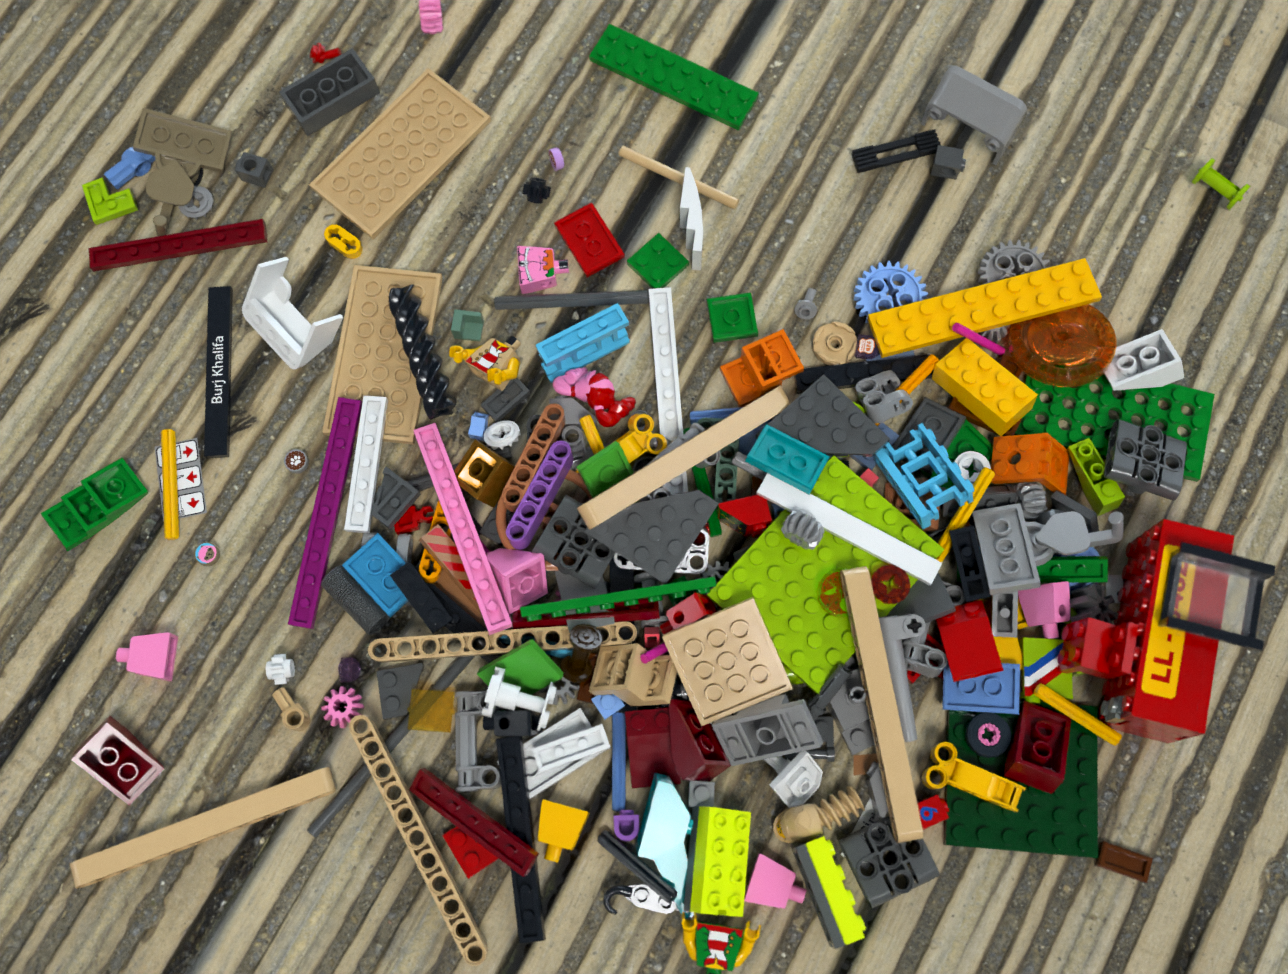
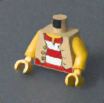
M510 336L504 344L491 338L485 344L474 349H463L461 346L454 345L450 347L449 357H454L456 363H461L462 360H465V363L475 376L503 391L509 381L518 376L521 361L515 351L521 343L514 336Z

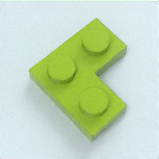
M103 177L82 185L93 222L96 225L138 211L133 192L129 188L110 195L107 183Z

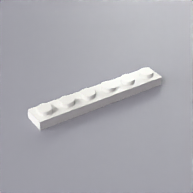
M363 395L344 527L346 532L370 533L371 511L375 498L388 404L386 397Z

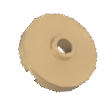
M836 321L824 324L815 332L812 343L813 352L818 360L826 365L846 364L856 354L858 339L854 330L845 323ZM836 343L839 347L833 348L831 344Z

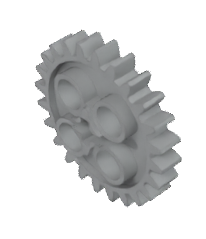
M1011 240L1007 242L1006 246L1000 242L997 248L992 246L990 252H986L983 257L984 259L981 260V267L977 273L981 275L978 282L987 284L1049 268L1046 266L1050 261L1042 260L1045 253L1037 254V246L1032 250L1029 249V242L1025 246H1021L1020 240L1017 241L1016 245H1013ZM1020 261L1027 263L1028 266L1022 265ZM998 264L1004 265L1006 269L999 267Z

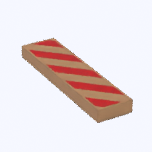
M438 524L422 536L419 541L480 612L456 545Z

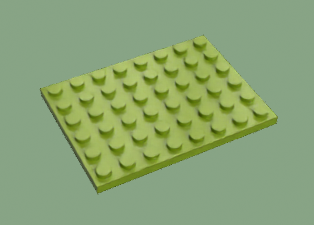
M834 455L826 463L810 494L934 559H937L944 551V548ZM784 509L716 584V587L707 594V597L722 610L754 597L783 665L816 694H819L820 689L838 665H844L855 653L845 597L842 598L841 593L843 591L841 587L838 590L839 592H835L837 588L833 586L834 588L828 591L826 589V592L823 594H840L841 601L839 605L842 615L832 613L828 608L826 609L825 604L820 599L821 586L824 580H826L825 578L835 572H838L839 577L841 570L866 566L870 574L878 617L887 616L918 579L827 531L824 532L823 538L814 549H804L795 543H791L781 531L785 519L791 513Z

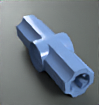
M133 147L129 148L122 154V160L105 172L104 175L118 190L134 176L140 177L147 174L151 169V163L155 161V156L133 151Z

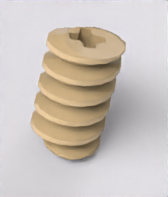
M852 786L846 787L847 794L839 790L837 792L838 799L833 794L829 795V803L825 799H821L820 807L813 803L817 809L821 824V836L824 835L823 826L832 831L833 821L840 827L842 826L841 817L850 822L849 813L852 812L858 818L859 808L865 812L864 806Z

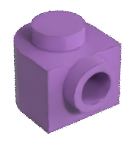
M620 810L619 815H614V832L623 841L634 840L640 830L639 815H634V810Z

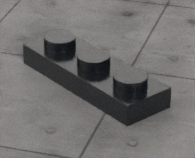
M410 561L390 575L433 634L453 620Z

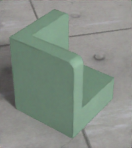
M455 309L451 326L454 339L481 341L484 326L482 313Z

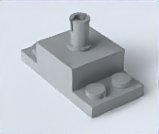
M856 652L844 664L851 670L852 675L827 705L851 756L875 745L865 700L866 692L864 693Z
M786 694L757 703L738 711L736 715L718 719L712 724L731 766L820 748L823 744V740L805 700L789 702Z

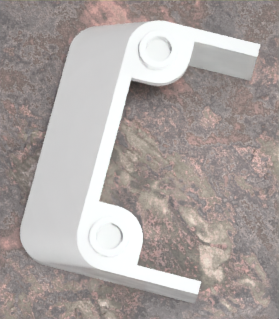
M283 257L258 264L242 306V313L246 321L291 369H298L305 366L333 342L343 316L339 314L314 322L311 325L289 302L292 288L290 283L283 277L289 259Z

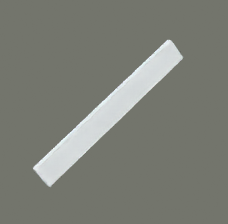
M768 473L756 493L789 512L801 511L804 514H809V516L822 524L825 531L929 586L942 565L938 560Z

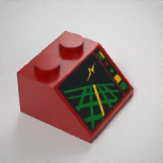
M759 495L718 504L717 515L719 521L745 537L759 538L771 525L772 519L767 499Z

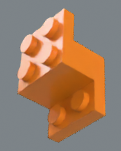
M782 329L742 347L741 357L720 366V371L737 405L744 407L780 385L782 386L783 380L803 372L804 366L787 334Z

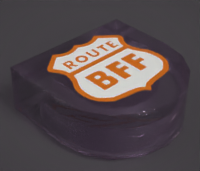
M859 334L855 357L858 359L875 358L879 354V350L874 336Z

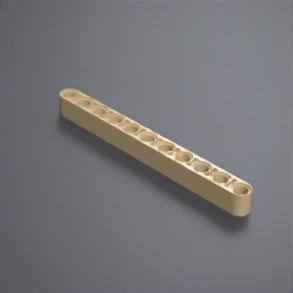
M780 385L576 509L590 530L778 415L791 402Z
M866 566L841 570V582L864 693L866 692L865 700L893 836L896 843L922 839L923 829L870 574Z
M615 622V624L595 627L596 629H604L608 633V639L603 641L600 647L631 644L637 635L636 627L630 622ZM568 626L503 630L489 635L488 631L376 639L370 643L368 653L373 660L383 663L506 654L522 645V638L526 634L533 635L535 642L543 651L573 649V646L569 640ZM627 627L632 631V637L629 640L620 638L619 630L621 628ZM551 632L557 633L560 637L556 645H549L546 642V636ZM501 636H508L511 643L509 647L501 649L497 645V640ZM479 637L486 640L485 648L475 650L473 648L474 640ZM453 639L461 641V648L457 652H451L448 647ZM428 641H435L437 646L432 654H426L424 651V645ZM406 642L410 643L412 647L410 654L402 656L399 651L400 646ZM380 644H385L387 648L386 654L383 657H377L375 655L376 647Z
M364 715L353 717L349 723L350 733L464 960L471 966L480 965L488 956L487 944L391 754L371 718ZM365 720L368 728L364 733L359 734L357 725L360 721ZM372 742H377L379 751L373 756L369 755L368 746ZM383 764H388L390 773L387 777L382 778L379 775V768ZM394 786H398L401 789V796L397 800H393L390 797V790ZM405 808H409L413 813L412 819L407 823L401 819V812ZM417 830L424 834V841L420 845H416L412 841V835ZM427 853L435 856L436 862L432 868L424 865L423 859ZM438 876H443L447 880V887L443 891L435 887V880ZM449 899H454L458 902L459 909L456 913L448 912L446 903ZM465 922L469 924L471 928L469 936H461L458 933L460 923ZM472 946H478L482 949L481 959L475 960L470 956L469 951Z
M326 767L76 860L69 864L75 889L95 884L336 792L330 768Z

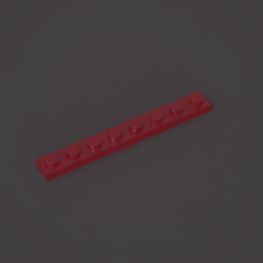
M263 219L88 248L90 269L95 272L266 243V223Z

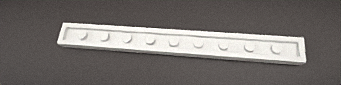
M671 287L649 289L660 434L666 438L667 446L679 435H683ZM686 471L664 484L672 495L688 492Z

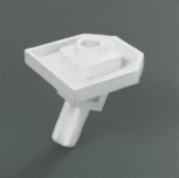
M801 751L792 761L789 759L785 760L782 756L764 759L778 775L769 786L787 807L791 808L804 804L820 787L823 771L807 751Z

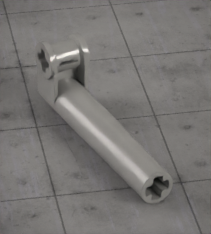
M916 614L879 617L904 742L915 741L918 738L902 639L921 636L926 629V623L921 616ZM911 619L919 622V626L915 627L914 632L912 629L907 628V624L911 623Z

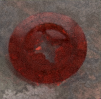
M894 565L882 566L875 571L871 578L875 598L884 604H897L903 601L910 591L909 577L900 567ZM893 576V584L898 588H892L887 594V586L881 582H888Z

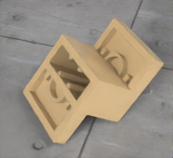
M638 643L600 647L589 692L595 696L614 694L630 706L670 704L677 670L670 655L659 656L644 664L640 656L648 650Z

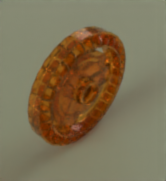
M1087 304L1011 324L1008 333V347L1014 362L1030 377L1048 385L1075 387L1093 382L1107 371L1115 355L1117 339L1109 320L1095 307ZM1033 321L1027 332L1029 351L1024 343L1022 330L1029 322ZM1093 357L1097 358L1095 361L1091 362L1090 364L1085 365V366H1082V365L1086 364L1087 362H1089ZM1056 365H1064L1065 368H1059V367H1055V366H1056Z

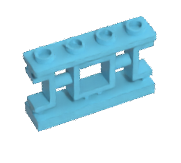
M618 303L535 345L543 361L541 367L551 383H553L556 377L565 375L568 370L582 368L630 343L628 333L625 330V327L629 326V321Z
M921 423L917 425L918 430L915 431L913 429L909 431L912 442L897 450H894L888 442L873 457L877 466L920 527L925 529L931 526V520L939 519L938 506L953 498L960 507L965 505L966 501L970 504L973 502V492L975 490L972 483L968 479L964 480L961 476V470L957 463H952L949 460L945 447L937 444L933 431L930 428L926 429ZM923 442L929 451L917 457L915 452L923 448ZM907 458L909 462L900 466V473L894 463ZM929 464L937 476L919 485L911 473ZM949 477L954 486L942 491L939 486L947 483ZM931 491L934 497L925 501V508L918 497Z

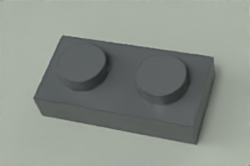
M518 378L509 381L503 391L496 390L480 405L497 423L530 394V390Z

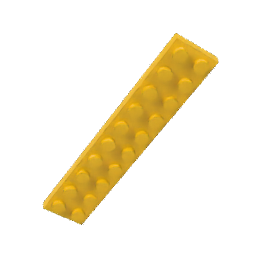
M1086 258L868 314L867 319L881 358L964 337L952 330L955 323L980 333L1095 303L1101 300L1102 295Z

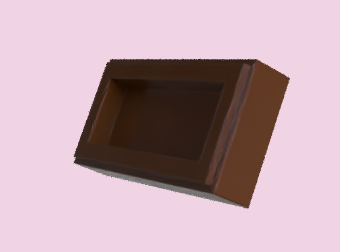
M1101 841L1095 866L1147 883L1153 858Z

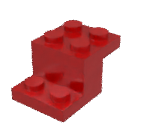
M1090 617L1066 624L1062 632V639L1064 640L1062 650L1059 652L1057 659L1059 663L1058 671L1066 674L1079 671L1103 679L1131 674L1139 625L1131 622L1114 625Z

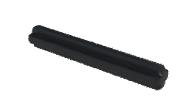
M604 830L599 834L598 843L665 902L670 904L676 899L678 892L609 831Z

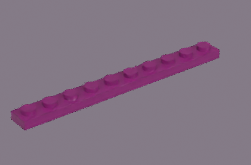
M338 397L288 620V625L314 628L322 592L321 582L326 574L360 419L361 400Z

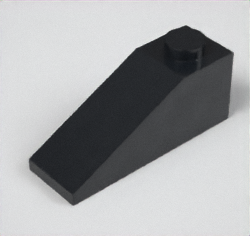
M974 526L949 531L966 602L992 599Z

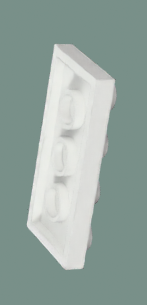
M581 708L523 744L529 799L537 796L605 752L593 754L543 773L539 772L532 751L533 748L592 728Z

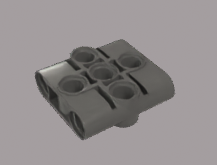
M1117 419L1110 430L1104 478L1128 485L1129 489L1136 494L1149 492L1174 501L1178 498L1182 489L1187 443L1163 434L1156 426L1149 425L1144 428Z
M565 495L532 552L543 554L544 560L556 566L561 573L570 574L595 589L615 551L584 532L587 526L582 517L578 524L575 523L580 515L576 508L581 506L582 503ZM561 525L564 527L565 533L559 534L555 532L553 527ZM582 537L585 539L586 545L580 546L575 543L574 539ZM562 546L563 549L560 552L558 558L555 560L554 557L556 556L557 552ZM603 549L607 557H598L595 550ZM564 557H571L574 560V565H565L562 559ZM582 559H584L585 562L578 573L575 572Z
M889 816L838 840L842 852L871 909L908 893L912 889L940 876L939 870L923 838L913 840L917 846L914 854H909L906 851V842L896 843ZM874 827L880 828L883 832V838L879 842L873 840L871 836V831ZM887 850L891 851L895 857L891 865H887L883 861V854ZM865 861L869 862L872 866V872L869 876H864L860 871V866ZM899 874L906 878V885L903 889H898L894 883L896 876Z

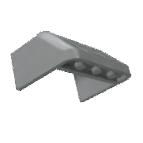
M952 65L943 75L931 97L921 125L925 126L930 117L934 120H943L947 115L956 118L986 135L984 138L986 147L990 151L997 152L992 163L997 165L1014 139L1027 111V106L1015 96L959 66Z

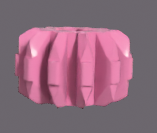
M419 0L422 31L430 34L441 33L443 21L440 0Z
M341 686L339 694L336 690L332 689L331 695L333 697H324L328 705L322 706L321 709L327 711L324 719L327 721L331 720V726L336 727L339 724L340 728L345 729L347 722L350 723L354 716L361 715L357 710L364 709V705L358 703L362 696L359 694L355 695L354 689L350 688L347 691L344 686ZM341 703L347 704L344 707L346 708L344 712L339 711V708H342L340 707Z

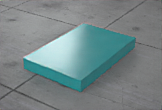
M766 424L747 455L745 462L810 495L830 456Z

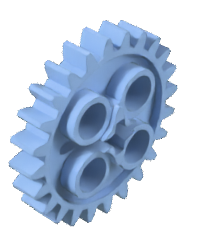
M890 261L887 262L886 267L879 262L877 269L871 265L869 272L863 271L862 278H858V285L855 286L854 292L857 294L854 295L853 300L858 301L855 309H862L859 316L866 315L868 318V314L881 311L879 307L891 309L902 306L900 301H906L910 304L925 300L928 292L923 291L926 284H919L922 276L914 277L916 270L908 272V265L906 264L903 268H900L898 261L895 267L891 265ZM893 281L900 282L902 286L895 285ZM872 287H878L881 291L875 292L872 290Z

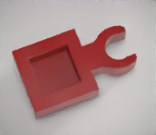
M415 505L411 506L394 525L396 534L420 530L419 523H432L433 516L426 517V514L433 512V508L425 506L420 511H417Z

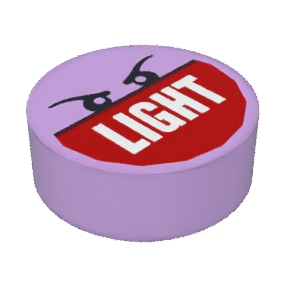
M559 148L549 149V158L555 171L563 169L564 160Z

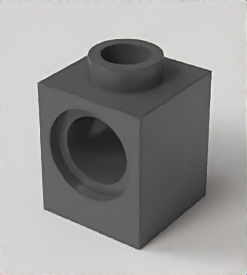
M938 145L934 154L930 175L956 180L959 172H963L965 168L964 150Z
M243 152L235 165V171L241 181L263 188L266 187L273 172L268 159L247 152Z

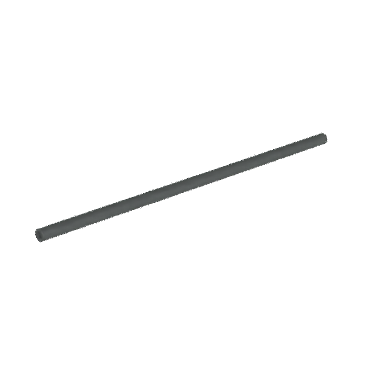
M562 546L560 547L558 553H560V552L562 551V549H563ZM475 656L458 657L384 741L389 753L394 750ZM366 763L307 829L312 836L316 838L371 776Z

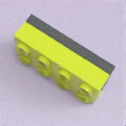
M694 806L692 810L693 826L690 833L683 911L743 917L751 812Z
M823 836L791 848L829 946L837 949L865 938L862 932L866 930L864 922L860 915L855 914L852 907L856 905L850 889H845L842 880H845L844 872L840 864L835 865L832 856L835 855V850L831 841L825 840Z

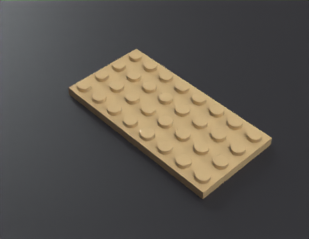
M427 68L309 186L315 193L374 240L491 122V117Z
M354 265L322 431L324 435L330 436L338 397L361 400L363 402V395L378 396L388 399L382 441L415 444L416 437L413 430L417 429L422 397L417 390L416 378L411 372L409 358L405 354L402 338L398 334L395 318L389 308V293L392 288H403L414 284L412 293L422 300L419 313L426 316L429 320L425 332L433 336L443 279L441 273ZM359 423L355 439L358 437Z

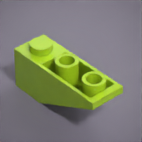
M1090 438L1068 446V451L1085 497L1094 512H1096L1097 517L1119 508L1125 496L1116 481L1104 478L1105 463Z

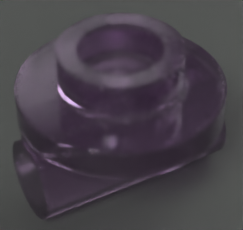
M341 658L338 666L339 682L349 683L359 677L361 671L360 664L355 658Z

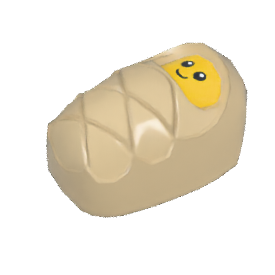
M808 803L782 811L773 823L775 836L786 843H803L816 838L821 832V824L816 807Z

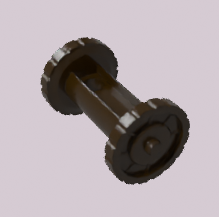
M580 624L573 627L569 635V640L573 646L572 654L566 656L560 665V669L564 672L563 677L574 683L585 682L590 678L592 674V665L588 661L590 653L599 649L602 643V634H600L598 629L588 624Z

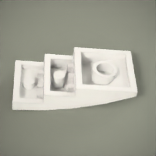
M685 167L680 204V228L686 229V249H693L692 270L701 271L703 246L702 208L691 169Z

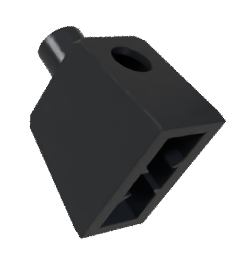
M509 709L494 711L492 718L483 717V729L494 730L495 736L537 735L543 732V728L537 731L542 713L528 709H515L514 711Z

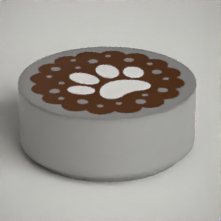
M295 449L286 454L284 464L290 472L299 474L307 469L309 459L303 451Z

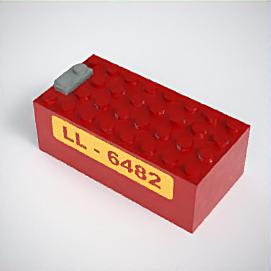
M1162 519L1127 545L1126 556L1128 557V562L1122 571V579L1125 580L1124 586L1118 594V602L1121 603L1120 609L1117 611L1118 619L1114 620V625L1127 622L1138 624L1131 674L1110 678L1104 682L1102 695H1105V698L1099 708L1098 719H1101V722L1113 730L1164 743H1172L1205 734L1219 641L1158 626L1171 553L1179 549L1180 543L1184 542L1232 555L1234 535L1167 519ZM1182 562L1172 617L1221 629L1229 574Z

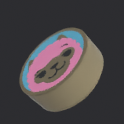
M203 542L196 547L194 557L201 565L212 566L219 560L220 550L211 542Z

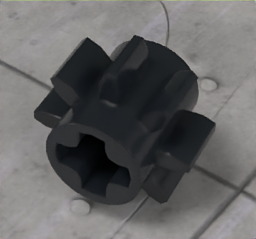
M532 177L530 182L524 183L522 194L527 195V201L541 204L544 199L550 196L551 187L546 186V180Z

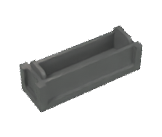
M1011 484L987 487L974 511L1015 504L1016 492ZM941 487L942 491L947 490L946 487ZM953 498L940 505L939 509L943 517H954L960 505Z

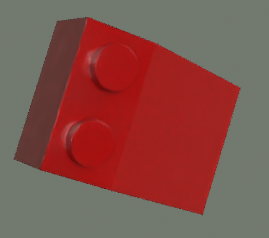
M982 600L955 606V612L936 619L938 633L947 657L953 682L1003 671Z

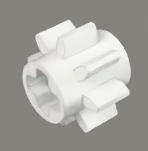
M286 654L274 655V657H271V661H267L266 675L269 680L274 679L275 685L287 684L289 677H294L293 659H286Z

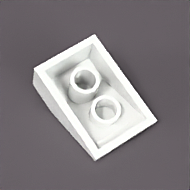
M1163 329L1095 356L1114 391L1162 387L1184 378L1182 360Z

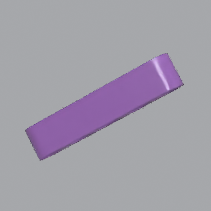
M556 441L552 444L506 528V536L511 546L515 549H525L531 543L573 464L574 458L571 447L565 441ZM560 453H567L564 457H557ZM551 472L556 473L553 477H546ZM539 492H545L543 497H535ZM529 512L535 513L531 518L524 517ZM516 533H524L521 538H513Z

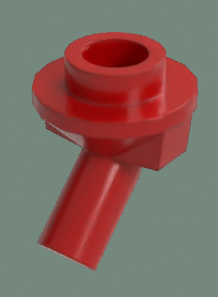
M320 42L316 46L312 45L310 51V58H313V63L323 64L324 60L341 55L339 48L325 51V47Z

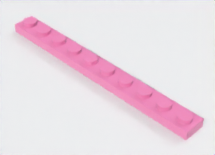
M436 423L414 429V435L489 635L511 628L513 627Z

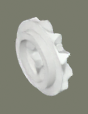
M509 420L498 421L486 429L484 441L493 450L497 448L503 450L505 446L512 447V442H517L518 436L521 434L519 426Z
M974 451L964 452L954 461L961 470V476L964 480L968 479L972 485L984 467L991 469L986 457ZM973 462L974 470L978 473L975 472L969 478V471L965 470V468H968Z

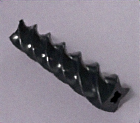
M414 284L403 288H392L389 293V308L395 318L398 334L402 338L403 349L409 358L411 372L416 378L417 390L423 399L425 413L429 419L443 415L454 414L452 409L456 406L457 400L453 395L446 392L450 381L446 375L439 372L443 362L442 358L432 352L436 342L435 338L425 332L429 320L426 316L419 313L422 300L412 293Z

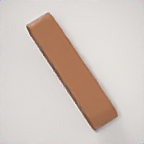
M549 404L543 410L503 489L502 500L506 509L510 512H515L550 447L558 440L565 426L564 409L559 404ZM553 414L560 415V418L557 420L549 419ZM542 434L550 435V438L546 441L539 440ZM532 454L540 455V458L536 461L529 460ZM523 474L530 476L526 482H520L518 478ZM510 496H519V500L517 502H508V498Z

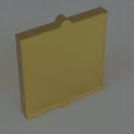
M412 689L410 706L407 708L409 711L407 729L450 733L452 715L455 714L453 710L455 692Z

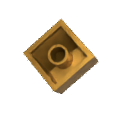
M475 439L454 470L459 486L477 500L494 508L515 466Z

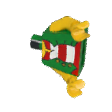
M694 912V918L687 920L685 919V913H682L683 943L689 957L696 961L697 966L707 967L706 974H721L722 970L733 971L734 967L741 966L751 954L754 943L760 936L761 925H758L757 930H751L749 928L750 921H747L745 929L697 921V915Z

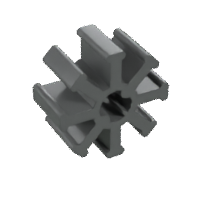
M1095 584L1070 592L1074 597L1070 599V607L1077 613L1075 616L1070 617L1071 622L1090 617L1112 624L1111 621L1118 619V613L1109 609L1108 605L1115 603L1112 595L1105 596L1106 588L1104 585L1095 586Z

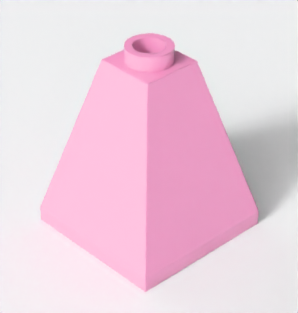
M498 548L486 554L509 615L519 610L520 607H524L548 594L543 554Z

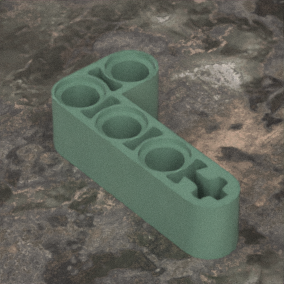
M702 418L697 423L703 428H709L723 419ZM739 439L719 450L720 454L724 451H730L734 456L738 452ZM721 455L719 462L716 464L714 500L718 503H722L723 490H727V501L735 500L737 466L732 464L733 457L724 458ZM722 473H729L732 479L724 481L720 478V475Z

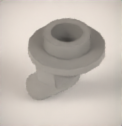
M808 288L804 300L799 299L795 306V314L799 318L807 320L816 315L817 306L813 303L816 290Z

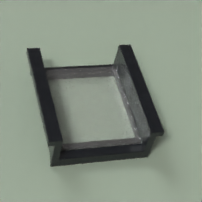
M1181 542L1179 549L1171 553L1158 626L1241 646L1250 651H1263L1264 641L1255 637L1264 580L1274 576L1276 566Z

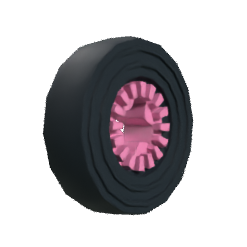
M989 712L980 713L967 724L965 738L966 743L978 756L991 758L997 757L1006 751L1010 745L1011 732L1006 721L999 715ZM985 728L988 732L992 731L994 734L991 737V742L988 739H983L981 736L985 733Z

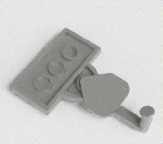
M1021 503L972 512L990 595L1041 587L1037 566L1048 562L1054 553L1058 552L1062 555L1079 554L1087 551L1089 547L1113 544L1123 539V514L1118 511L1112 512L1108 517V521L1112 524V529L1088 533L1084 517L1080 513L1073 511L1054 514L1045 525L1037 522H1025Z

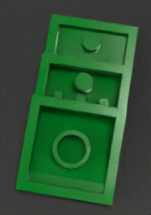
M123 458L81 480V486L63 495L60 503L41 513L43 519L67 552L110 525L148 494L147 489Z

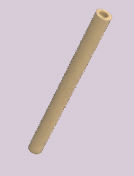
M626 146L621 147L619 156L683 185L684 173ZM694 179L698 193L734 210L736 209L739 199Z

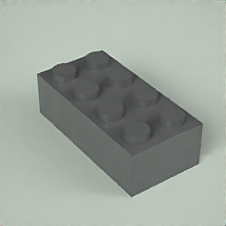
M353 48L279 91L286 107L307 136L380 93L374 77Z

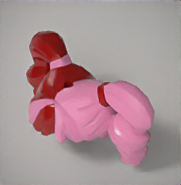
M579 367L568 370L565 375L558 376L553 380L552 386L557 393L576 397L583 402H587L595 410L596 419L599 424L604 427L615 426L621 418L628 416L629 412L635 408L636 400L633 397L615 401L613 383L602 373L596 374V370L588 372L587 368Z

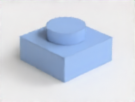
M614 694L596 695L591 699L604 720L625 707L622 700Z

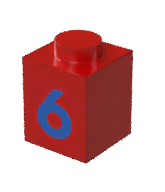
M938 794L917 803L923 830L949 818L947 814L949 812L948 805L943 798H939Z

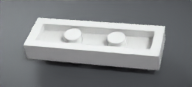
M603 724L538 746L533 748L532 751L539 772L543 773L605 751L611 747Z

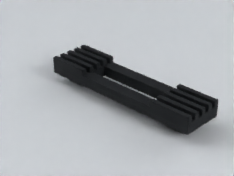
M936 129L889 143L852 150L851 156L857 173L935 154L937 146L941 143L939 137H937ZM914 144L917 150L882 159L877 157V154Z

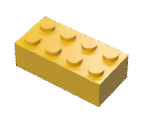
M967 338L935 364L932 375L933 381L951 396H955L962 405L1000 436L1005 434L1033 408L1038 396L1037 393Z

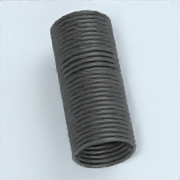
M342 565L332 569L323 578L321 586L339 603L368 635L376 633L389 621L390 617Z

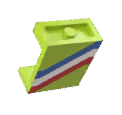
M1028 637L1018 639L1022 651L1023 692L1019 693V699H1025V701L1032 704H1040L1041 699L1034 695V690L1038 684L1047 686L1067 700L1073 699L1072 673L1066 674L1058 671L1059 663L1057 659L1059 652L1062 650L1064 640Z

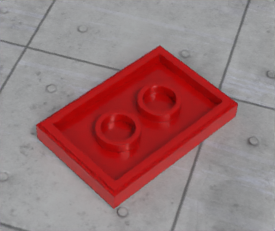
M593 203L554 222L555 228L586 278L625 258L624 252Z

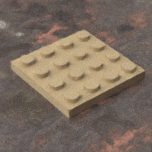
M754 597L662 635L701 726L793 689Z

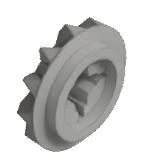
M194 186L190 203L185 206H179V209L188 219L194 218L197 220L198 217H206V213L212 211V204H214L212 194L204 187ZM193 198L199 202V208L194 205Z

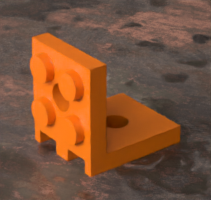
M1049 433L994 437L991 470L995 473L991 481L993 484L1040 482L1053 493L1057 490L1066 495L1069 451ZM1016 454H1021L1020 461L1016 464H1012L1011 460L1013 456Z

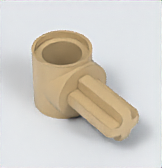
M284 687L277 689L272 696L282 710L280 716L284 726L297 732L307 729L310 724L309 714L304 711L300 703H294ZM300 713V723L293 726V716Z

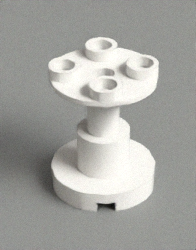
M495 667V674H492L484 701L486 706L482 709V715L492 718L496 706L513 711L517 706L542 713L537 731H540V728L546 729L550 711H546L547 704H553L557 687L553 686V682L550 683L546 699L520 692L521 686L503 682L506 669Z

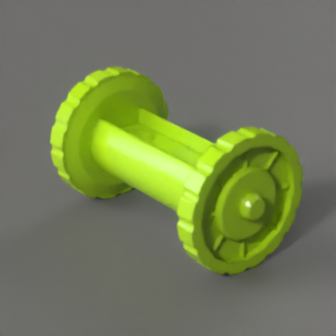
M1211 158L1204 167L1198 170L1199 173L1192 180V183L1196 184L1203 180L1230 200L1226 207L1230 210L1238 201L1243 199V195L1250 188V185L1246 184L1241 189L1212 168L1216 160Z

